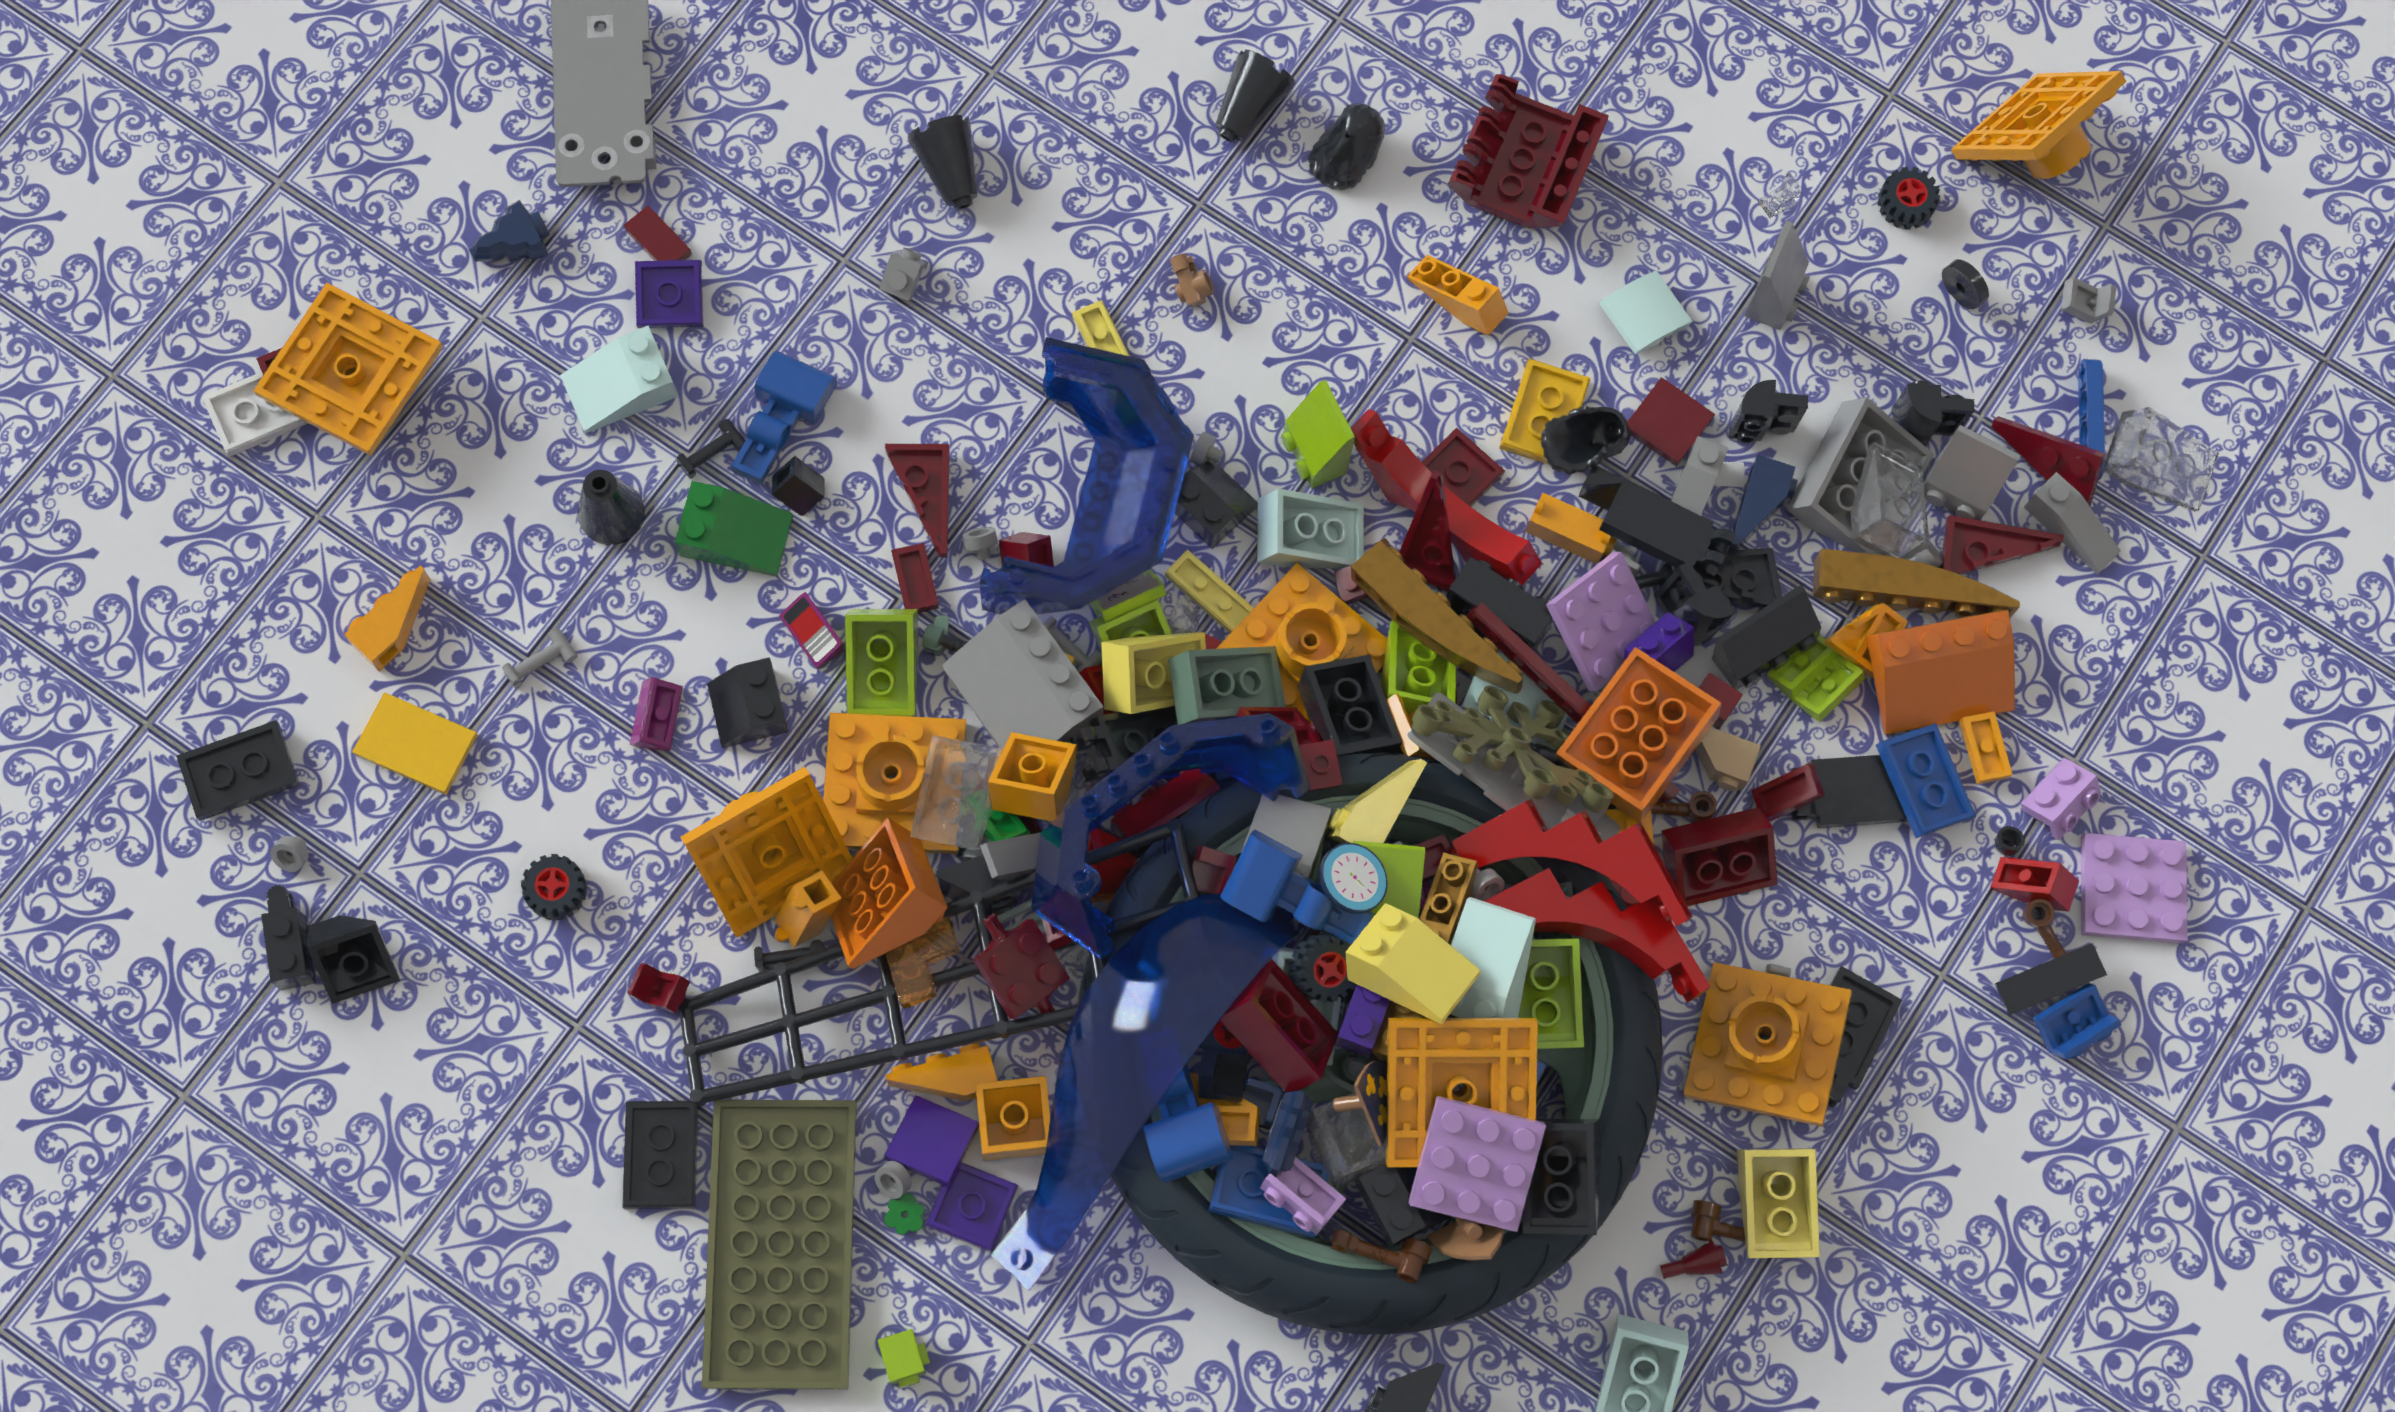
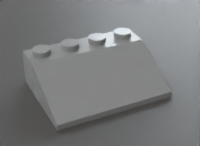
M1867 397L1844 401L1835 414L1786 510L1808 528L1854 552L1883 555L1934 454Z
M1025 599L996 617L941 665L1001 751H1003L1011 732L1067 743L1072 736L1081 734L1080 729L1091 726L1090 721L1096 716L1103 715V705Z

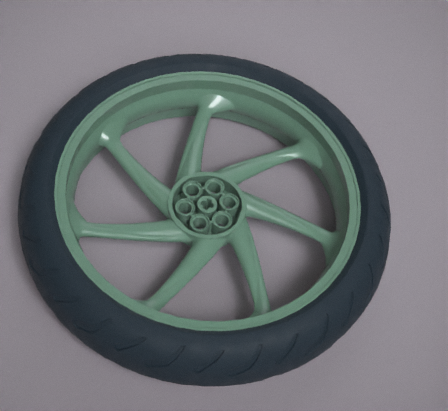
M1367 752L1337 756L1342 777V785L1339 787L1309 791L1307 789L1302 760L1295 759L1265 768L1237 780L1230 786L1213 793L1182 815L1179 820L1184 826L1191 863L1196 847L1204 846L1236 856V865L1264 791L1331 808L1332 817L1337 808L1341 810L1346 804L1408 761L1418 759L1424 760L1427 764L1385 840L1396 839L1419 844L1444 834L1450 846L1454 849L1455 847L1451 841L1506 811L1483 794L1484 790L1463 774L1458 776L1437 760L1408 756L1407 754ZM1327 827L1324 840L1328 841L1332 848L1340 845L1339 842L1328 837L1332 829ZM1171 837L1153 843L1145 851L1123 880L1109 903L1100 924L1185 899ZM1518 857L1501 860L1478 868L1482 871L1485 869L1495 870L1499 876L1505 879V885L1509 884L1510 887L1550 868L1558 883L1572 882L1573 896L1603 881L1619 910L1627 909L1624 901L1607 876L1578 863L1558 858ZM1198 891L1214 964L1237 988L1255 968L1239 955L1216 930V917L1222 898ZM1188 913L1100 939L1112 998L1169 985L1176 961L1184 944L1189 942L1195 943ZM1325 931V932L1322 933V934L1332 935V934H1330V933L1327 932V931ZM1543 933L1546 939L1579 938L1584 1047L1537 1049V1060L1554 1068L1558 1074L1566 1109L1562 1119H1600L1601 1163L1598 1231L1621 1199L1636 1171L1647 1144L1655 1116L1661 1082L1663 1054L1662 1020L1655 980H1652L1629 959L1609 947L1575 935ZM1089 954L1081 981L1078 1005L1098 1001ZM1346 997L1341 998V1003L1345 1002ZM1165 1001L1117 1011L1111 1015L1103 1014L1076 1020V1059L1084 1110L1095 1144L1120 1194L1139 1221L1183 1266L1212 1287L1264 1314L1298 1325L1351 1334H1398L1448 1326L1487 1313L1533 1289L1565 1265L1593 1236L1523 1234L1521 1216L1518 1231L1504 1229V1236L1499 1249L1493 1258L1488 1260L1456 1259L1442 1254L1428 1239H1422L1420 1241L1431 1246L1432 1252L1428 1264L1422 1267L1418 1282L1413 1284L1402 1281L1396 1276L1398 1268L1378 1262V1260L1375 1261V1259H1369L1368 1257L1341 1253L1331 1249L1332 1242L1323 1240L1319 1234L1315 1238H1310L1208 1212L1216 1174L1210 1168L1166 1183L1163 1182L1155 1170L1143 1126L1163 1118L1159 1104L1156 1102L1149 1085V1069L1140 1038L1162 1031ZM1340 1013L1337 1026L1338 1033L1340 1032L1343 1015ZM1347 1049L1334 1050L1333 1064L1326 1065L1322 1078L1298 1091L1304 1092L1313 1103L1333 1101L1338 1097L1355 1096L1354 1084L1358 1077L1350 1074L1348 1064L1356 1061L1366 1066L1370 1060L1368 1057L1358 1054L1355 1061L1347 1060ZM1271 1077L1257 1079L1259 1081L1280 1087L1272 1080ZM1282 1090V1093H1281V1096H1280V1099H1279V1103H1280L1282 1094L1285 1092L1284 1090ZM1363 1109L1352 1111L1340 1142L1328 1164L1331 1168L1327 1183L1340 1194L1346 1189L1376 1143ZM1403 1243L1389 1249L1388 1245H1379L1378 1247L1400 1253Z

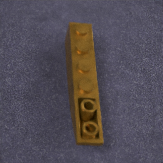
M1380 540L1351 565V579L1400 627L1424 646L1450 663L1486 682L1514 694H1518L1522 690V672L1517 665L1510 660L1506 662L1497 654L1498 649L1494 643L1486 637L1482 639L1474 631L1473 624L1463 614L1458 616L1450 608V602L1441 592L1437 591L1434 593L1426 585L1425 577L1417 569L1411 570L1403 563L1402 555L1393 546L1387 547Z
M1821 549L1814 559L1813 597L1822 598L1823 601L1828 603H1838L1846 600L1855 601L1857 605L1865 607L1885 603L1894 610H1905L1911 607L1920 608L1923 612L1929 614H1936L1942 611L1955 612V615L1959 617L2008 610L2011 618L2020 608V601L1990 586L1955 572L1922 562L1887 555Z
M1443 853L1419 920L1451 945L1466 900L1472 894L1478 862ZM1391 1000L1372 1050L1379 1061L1388 1062V1018H1427Z

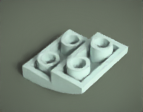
M1657 270L1630 282L1599 302L1634 354L1657 346L1665 337L1687 329L1693 322Z

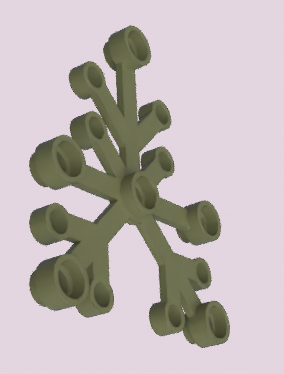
M1493 686L1484 687L1478 698V708L1485 715L1491 716L1496 724L1485 718L1476 709L1466 708L1464 713L1461 714L1449 703L1438 700L1434 707L1424 704L1419 705L1412 717V728L1420 735L1430 736L1432 733L1440 731L1469 738L1466 742H1459L1453 752V756L1464 764H1471L1478 753L1477 751L1488 743L1498 745L1497 748L1487 751L1482 760L1484 765L1493 771H1501L1509 756L1515 757L1526 777L1524 779V791L1534 799L1540 800L1543 796H1548L1553 786L1556 785L1557 789L1553 794V798L1558 803L1564 806H1571L1578 793L1583 797L1582 804L1586 809L1594 813H1600L1601 810H1605L1614 797L1608 787L1594 781V778L1588 772L1556 766L1531 749L1530 743L1534 737L1546 739L1548 745L1556 750H1559L1568 738V735L1562 730L1553 729L1559 726L1565 716V711L1552 701L1542 700L1535 711L1536 717L1533 720L1530 716V710L1525 705L1519 702H1512L1506 714L1512 721L1521 724L1523 727L1521 729L1511 726L1503 712L1509 701L1507 695Z

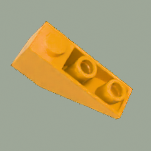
M1426 255L1407 276L1411 283L1463 324L1488 336L1508 315L1507 307L1498 287L1429 255Z
M421 565L416 570H410L405 573L400 579L399 585L390 593L381 595L375 601L374 608L364 617L360 616L352 621L348 631L344 634L351 645L378 671H381L406 646L431 580Z
M979 1043L964 1046L959 1049V1054L946 1057V1053L929 1056L925 1059L926 1063L912 1066V1063L900 1064L891 1068L892 1073L885 1074L888 1086L961 1101L977 1099L976 1083L998 1080L988 1045L980 1047Z

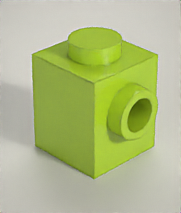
M913 1329L878 1339L890 1384L898 1383L901 1389L920 1383L919 1376L926 1374L924 1365L929 1364L930 1360L925 1343L917 1344Z

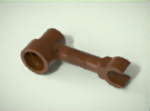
M1699 791L1691 796L1688 803L1657 801L1651 809V814L1690 817L1693 823L1705 821L1714 816L1717 801L1711 793Z
M2044 899L2029 902L2022 914L2024 922L2037 929L2054 959L2067 954L2050 925L2054 918L2053 906ZM2033 909L2039 912V920L2032 916Z
M1694 1200L1691 1216L1694 1217L1691 1232L1692 1238L1709 1242L1712 1240L1713 1235L1745 1242L1744 1228L1720 1222L1722 1208L1720 1205L1703 1200Z
M1340 1229L1335 1230L1331 1241V1249L1351 1255L1357 1254L1398 1268L1396 1276L1402 1281L1413 1284L1418 1282L1422 1267L1428 1264L1432 1252L1431 1246L1427 1243L1413 1238H1406L1400 1253L1378 1247L1377 1245L1375 1246L1374 1244L1371 1245V1243L1362 1241L1359 1237Z

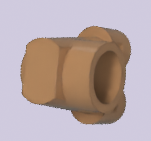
M1180 254L1171 258L1170 262L1174 274L1177 275L1179 284L1175 285V289L1182 303L1187 302L1190 307H1197L1206 303L1205 297L1214 294V287L1206 270L1197 272L1193 257H1187V254Z

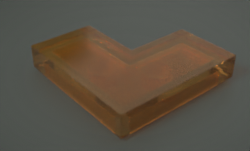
M948 917L941 919L937 924H933L925 934L886 953L899 1002L904 1009L937 997L928 965L961 952L952 921Z

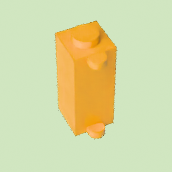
M1542 493L1525 531L1595 564L1600 561L1603 554L1609 556L1617 540L1599 530L1603 519L1545 493Z
M822 870L793 885L774 920L779 927L774 934L778 942L788 940L791 946L795 948L823 932L841 897Z

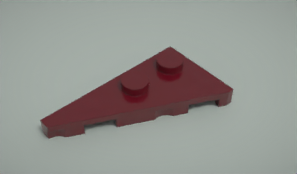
M2000 416L1993 420L1992 428L2040 475L2048 481L2057 472L2083 496L2091 507L2106 453Z
M885 444L886 454L939 558H948L949 444Z
M1434 470L1399 553L1404 559L1403 563L1411 570L1417 569L1428 583L1448 592L1456 579L1443 477L1442 473Z
M1949 515L1945 523L1942 550L1943 563L1940 568L1960 575L2058 548L2063 542L2064 535Z

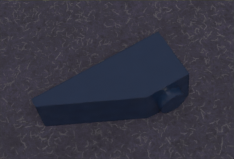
M1757 455L1751 466L1732 532L1736 534L1726 551L1739 550L1781 508L1786 497L1792 499L1798 482L1797 479L1793 478L1795 466Z

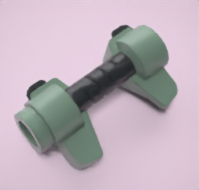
M939 615L936 617L933 625H928L923 637L922 646L927 653L941 656L946 649L957 652L967 641H961L960 639L948 636L949 616Z

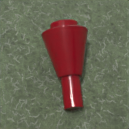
M1713 1240L1681 1257V1260L1660 1265L1663 1279L1685 1273L1686 1275L1723 1274L1721 1267L1728 1265L1722 1245L1715 1246Z

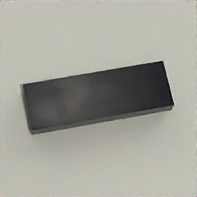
M2093 943L1999 981L1995 983V986L2008 1015H2011L2106 976L2107 973Z

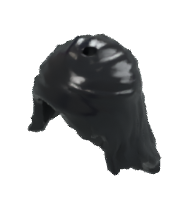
M1353 103L1347 105L1335 123L1314 144L1308 156L1310 173L1331 189L1345 190L1348 187L1354 188L1357 183H1360L1362 176L1366 174V170L1370 169L1376 161L1379 148L1384 139L1386 125L1379 112L1367 104Z
M1585 406L1569 411L1568 415H1562L1559 418H1553L1551 421H1548L1541 433V446L1544 457L1547 459V463L1551 465V468L1558 472L1564 471L1570 475L1576 472H1583L1589 467L1593 468L1604 459L1622 453L1629 443L1631 431L1624 415L1611 407Z

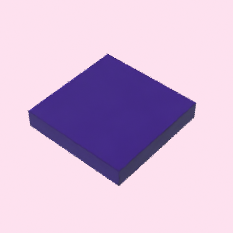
M701 260L635 261L637 328L649 326V328L704 327Z
M915 1095L884 1154V1159L886 1161H896L909 1171L949 1187L979 1129V1122Z
M961 1162L949 1187L941 1186L925 1226L992 1253L1019 1186Z

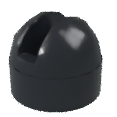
M2012 826L2001 828L1995 837L1996 850L2004 856L2017 854L2025 842L2023 833Z

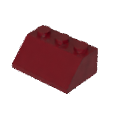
M1197 765L1189 770L1187 767H1183L1173 773L1169 778L1171 781L1161 788L1155 785L1146 790L1141 795L1142 800L1133 806L1127 803L1118 808L1112 814L1114 818L1111 819L1110 829L1116 836L1124 839L1166 824L1172 818L1179 819L1188 810L1213 793L1221 790V788ZM1152 844L1130 851V855L1134 854L1136 859H1138Z
M1759 807L1661 830L1666 868L1687 906L1778 885L1774 829Z
M1271 957L1264 960L1228 996L1219 1016L1226 1029L1233 1033L1247 1049L1248 1053L1269 1073L1272 1080L1285 1092L1298 1091L1322 1078L1339 1034Z

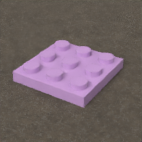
M1622 552L1611 553L1546 604L1588 691H1598L1612 679L1624 662V648L1655 623L1654 617Z
M2084 833L2081 836V935L2180 944L2188 941L2186 841Z
M1437 1096L1409 1197V1205L1517 1232L1546 1128L1545 1123Z

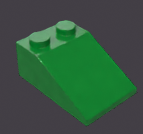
M691 481L675 545L681 557L777 577L794 515L791 512L727 488Z

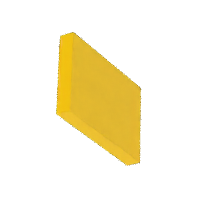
M1528 358L1499 449L1549 464L1544 457L1541 446V433L1545 429V424L1553 418L1568 415L1569 411L1582 407L1591 378Z
M384 692L352 753L357 757L447 795L478 734L473 730Z

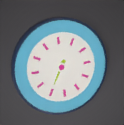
M1343 843L1332 848L1324 856L1319 870L1320 883L1324 893L1335 906L1349 913L1362 914L1373 910L1383 901L1387 892V875L1383 864L1371 850L1359 844Z

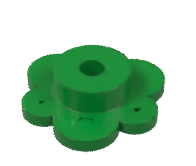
M903 1194L899 1201L897 1199L889 1201L888 1208L890 1211L884 1216V1222L888 1227L896 1228V1232L899 1235H905L908 1230L917 1232L922 1228L923 1220L921 1216L924 1214V1207L922 1204H916V1199L912 1194ZM906 1212L908 1213V1217L903 1218L902 1214Z

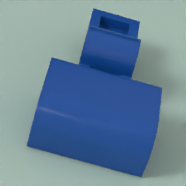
M777 350L774 351L754 386L756 398L767 404L762 412L758 411L752 419L747 439L731 465L732 472L762 485L799 419H804L813 424L816 423L837 386V377Z
M1257 830L1252 831L1220 897L1229 905L1261 922L1270 920L1277 906H1280L1293 913L1294 918L1302 924L1316 930H1325L1352 945L1372 920L1375 913L1369 911L1362 914H1353L1341 910L1328 899L1321 884L1295 871L1303 856L1302 854Z
M1173 1026L1140 1038L1149 1069V1085L1156 1102L1159 1104L1163 1118L1143 1126L1151 1158L1159 1178L1166 1183L1232 1160L1233 1155L1219 1108L1213 1102L1199 1106L1177 1029Z

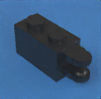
M271 886V889H268L269 891L267 892L268 896H266L268 898L269 913L261 914L270 981L280 990L315 984L313 960L307 949L306 916L295 906L293 895L284 886Z

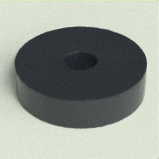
M1956 259L1942 270V280L1947 291L1963 307L1972 310L1977 309L1988 300L1989 290L1984 278L1968 262Z

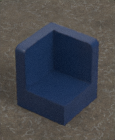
M1248 1078L1243 1099L1258 1106L1260 1110L1259 1127L1270 1130L1283 1089Z

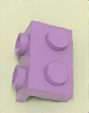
M2063 758L2021 802L2022 810L2050 826L2052 837L2059 840L2066 832L2072 831L2078 819L2099 801L2101 792L2097 775Z
M1296 1157L1291 1171L1282 1172L1277 1177L1269 1174L1260 1187L1264 1191L1265 1198L1277 1208L1284 1207L1293 1215V1221L1301 1229L1307 1232L1311 1230L1316 1235H1318L1346 1200L1344 1196Z

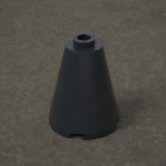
M1245 49L1244 52L1241 50L1237 56L1215 124L1219 129L1218 135L1230 143H1234L1235 140L1243 141L1293 89L1296 84L1294 78L1284 69L1279 73L1273 67L1275 62L1251 50Z
M962 115L948 116L928 122L929 128L923 132H920L919 127L911 131L907 137L909 144L947 206H954L955 210L965 209L973 205L972 200L977 197V186L969 117L966 116L963 120Z
M595 470L585 477L579 499L577 517L580 527L594 542L604 545H617L625 542L634 533L636 534L641 529L645 519L644 504L639 493L632 486L606 470Z

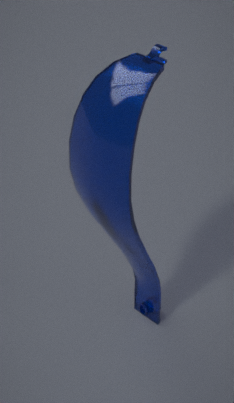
M1221 893L1198 896L1172 907L1141 928L1112 956L1087 989L1070 1023L1059 1060L1046 1152L1037 1189L1026 1210L991 1254L1028 1290L1033 1288L1037 1280L1077 1229L1147 1119L1209 1033L1269 961L1285 945L1298 936L1300 932L1289 924L1294 919L1293 913L1282 908L1275 910L1270 920L1261 922L1226 903L1220 897Z

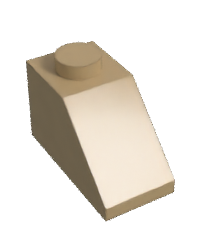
M1711 727L1695 751L1710 780L1716 781L1717 785L1725 790L1742 791L1749 782L1761 745Z

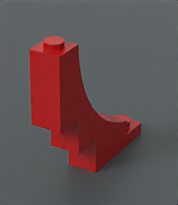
M1368 409L1351 427L1355 436L1354 445L1387 500L1416 512L1432 473L1402 439L1390 435L1378 413ZM1444 485L1451 543H1454L1464 562L1467 563L1470 557L1477 561H1486L1493 566L1497 574L1505 579H1514L1523 586L1542 565L1530 541L1493 523L1462 501Z
M1530 799L1451 841L1455 847L1452 849V855L1477 861V869L1494 862L1518 857L1558 858L1581 864L1609 877L1625 888L1640 903L1659 895L1662 901L1658 902V907L1667 922L1672 920L1675 926L1693 917L1641 822L1602 841L1585 810L1548 830L1535 804Z
M1550 868L1484 900V902L1536 918L1534 932L1570 934L1607 946L1641 968L1652 980L1669 972L1674 989L1684 997L1687 1003L1698 998L1711 988L1672 921L1667 922L1658 907V902L1660 901L1657 896L1620 911L1603 881L1567 899Z

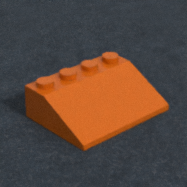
M2008 610L1866 635L1884 735L1923 728L1935 723L1939 725L1959 721L1962 717L1992 711L1998 714L2015 710L2014 638Z
M1635 647L1559 748L1556 756L1571 769L1584 770L1594 778V781L1608 787L1614 795L1611 803L1638 822H1642L1718 719L1721 702Z
M887 818L831 883L841 897L831 918L847 965L852 969L925 934L933 924H937L943 918L945 910L948 908L919 836L890 818Z

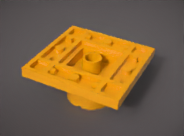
M2121 71L2037 73L1951 148V151L1956 160H2023L2035 179H2049L2063 174L2079 164L2080 159H2084L2091 151L2092 146L2080 123L2091 118L2095 114L2094 110L2103 102L2112 99L2117 94L2116 91L2126 83V80Z
M326 282L253 391L256 396L372 456L443 349V345L435 338Z
M1296 563L1216 649L1276 646L1285 707H1297L1303 717L1311 722L1298 690V684L1305 666L1370 655L1376 674H1378L1384 665L1387 638L1300 564Z
M830 713L823 801L847 849H861L887 818H890L919 836L926 853L958 854L966 719ZM897 775V776H896L895 778H893V779H889V778H888L889 776Z
M805 766L760 792H749L741 795L738 800H733L726 805L720 815L680 837L736 938L778 915L793 885L821 870L832 883L852 860V856Z
M1713 962L1709 979L1711 988L1706 992L1684 1088V1097L1823 1127L1852 990ZM1766 1035H1770V1036H1771V1037H1770L1769 1039H1767V1040L1761 1039L1763 1036H1766Z
M1388 1018L1387 1167H1418L1437 1096L1536 1120L1538 1020L1536 1018H1447L1443 1024H1439L1429 1018ZM1463 1083L1460 1090L1453 1091L1457 1084Z

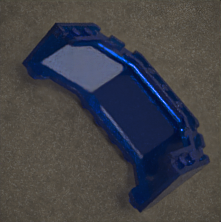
M1046 337L1042 350V357L1045 358L1043 392L1051 401L1071 405L1095 443L1064 561L1054 567L1004 556L1003 566L1000 570L990 572V569L983 568L979 583L982 610L1002 614L1024 599L1036 615L1081 609L1163 561L1194 435L1189 427L1185 426L1176 412V407L1164 389L1160 388L1145 360Z
M1270 713L1168 727L1067 807L1040 833L1031 905L1033 912L1102 960L1115 949L1112 939L1106 933L1108 931L1112 934L1117 929L1112 918L1087 901L1100 890L1102 885L1099 872L1086 863L1089 833L1157 779L1180 777V771L1200 769L1201 774L1225 771L1272 801L1278 798L1277 792L1283 789L1292 790L1293 796L1296 798L1301 797L1311 787L1294 727Z

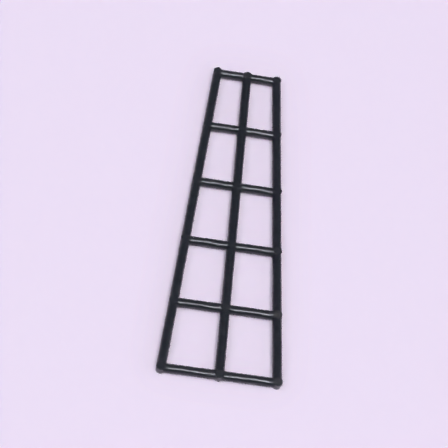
M1172 818L1166 824L1081 855H1072L1069 859L982 891H973L969 896L947 903L948 908L945 910L941 920L973 909L982 953L993 940L990 932L982 922L984 919H988L986 904L1051 881L1064 874L1072 873L1085 936L1053 951L1058 952L1086 943L1098 1001L1009 1021L1008 1015L987 983L995 1024L906 1044L898 998L980 975L981 972L974 961L896 984L889 951L877 957L882 989L796 1014L790 976L843 957L844 953L841 945L837 943L785 963L779 962L772 968L684 999L678 1010L684 1042L683 1053L686 1056L691 1090L690 1100L698 1106H703L709 1102L794 1083L803 1084L807 1080L897 1060L905 1061L910 1057L1000 1037L1008 1038L1013 1034L1103 1014L1111 1015L1117 1011L1206 991H1217L1220 987V982L1215 969L1183 824L1179 819ZM1171 837L1185 899L1097 925L1085 868ZM1188 913L1203 977L1112 998L1100 939ZM777 981L783 1018L698 1042L693 1013L695 1010ZM885 1002L892 1047L805 1066L799 1027ZM785 1032L791 1070L705 1089L701 1056Z

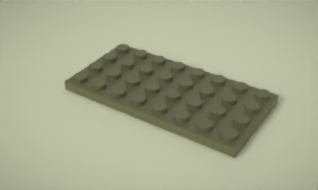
M856 1100L714 1101L702 1389L848 1390Z

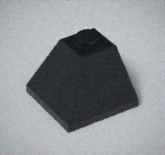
M339 915L306 926L307 949L332 1004L400 981L376 921Z

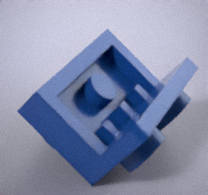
M2091 983L2085 984L2033 1017L2048 1052L2063 1059H2073L2080 1056L2085 1048L2096 1041L2107 1039L2112 1035L2113 1030L2122 1025L2119 1018L2109 1015L2096 985Z

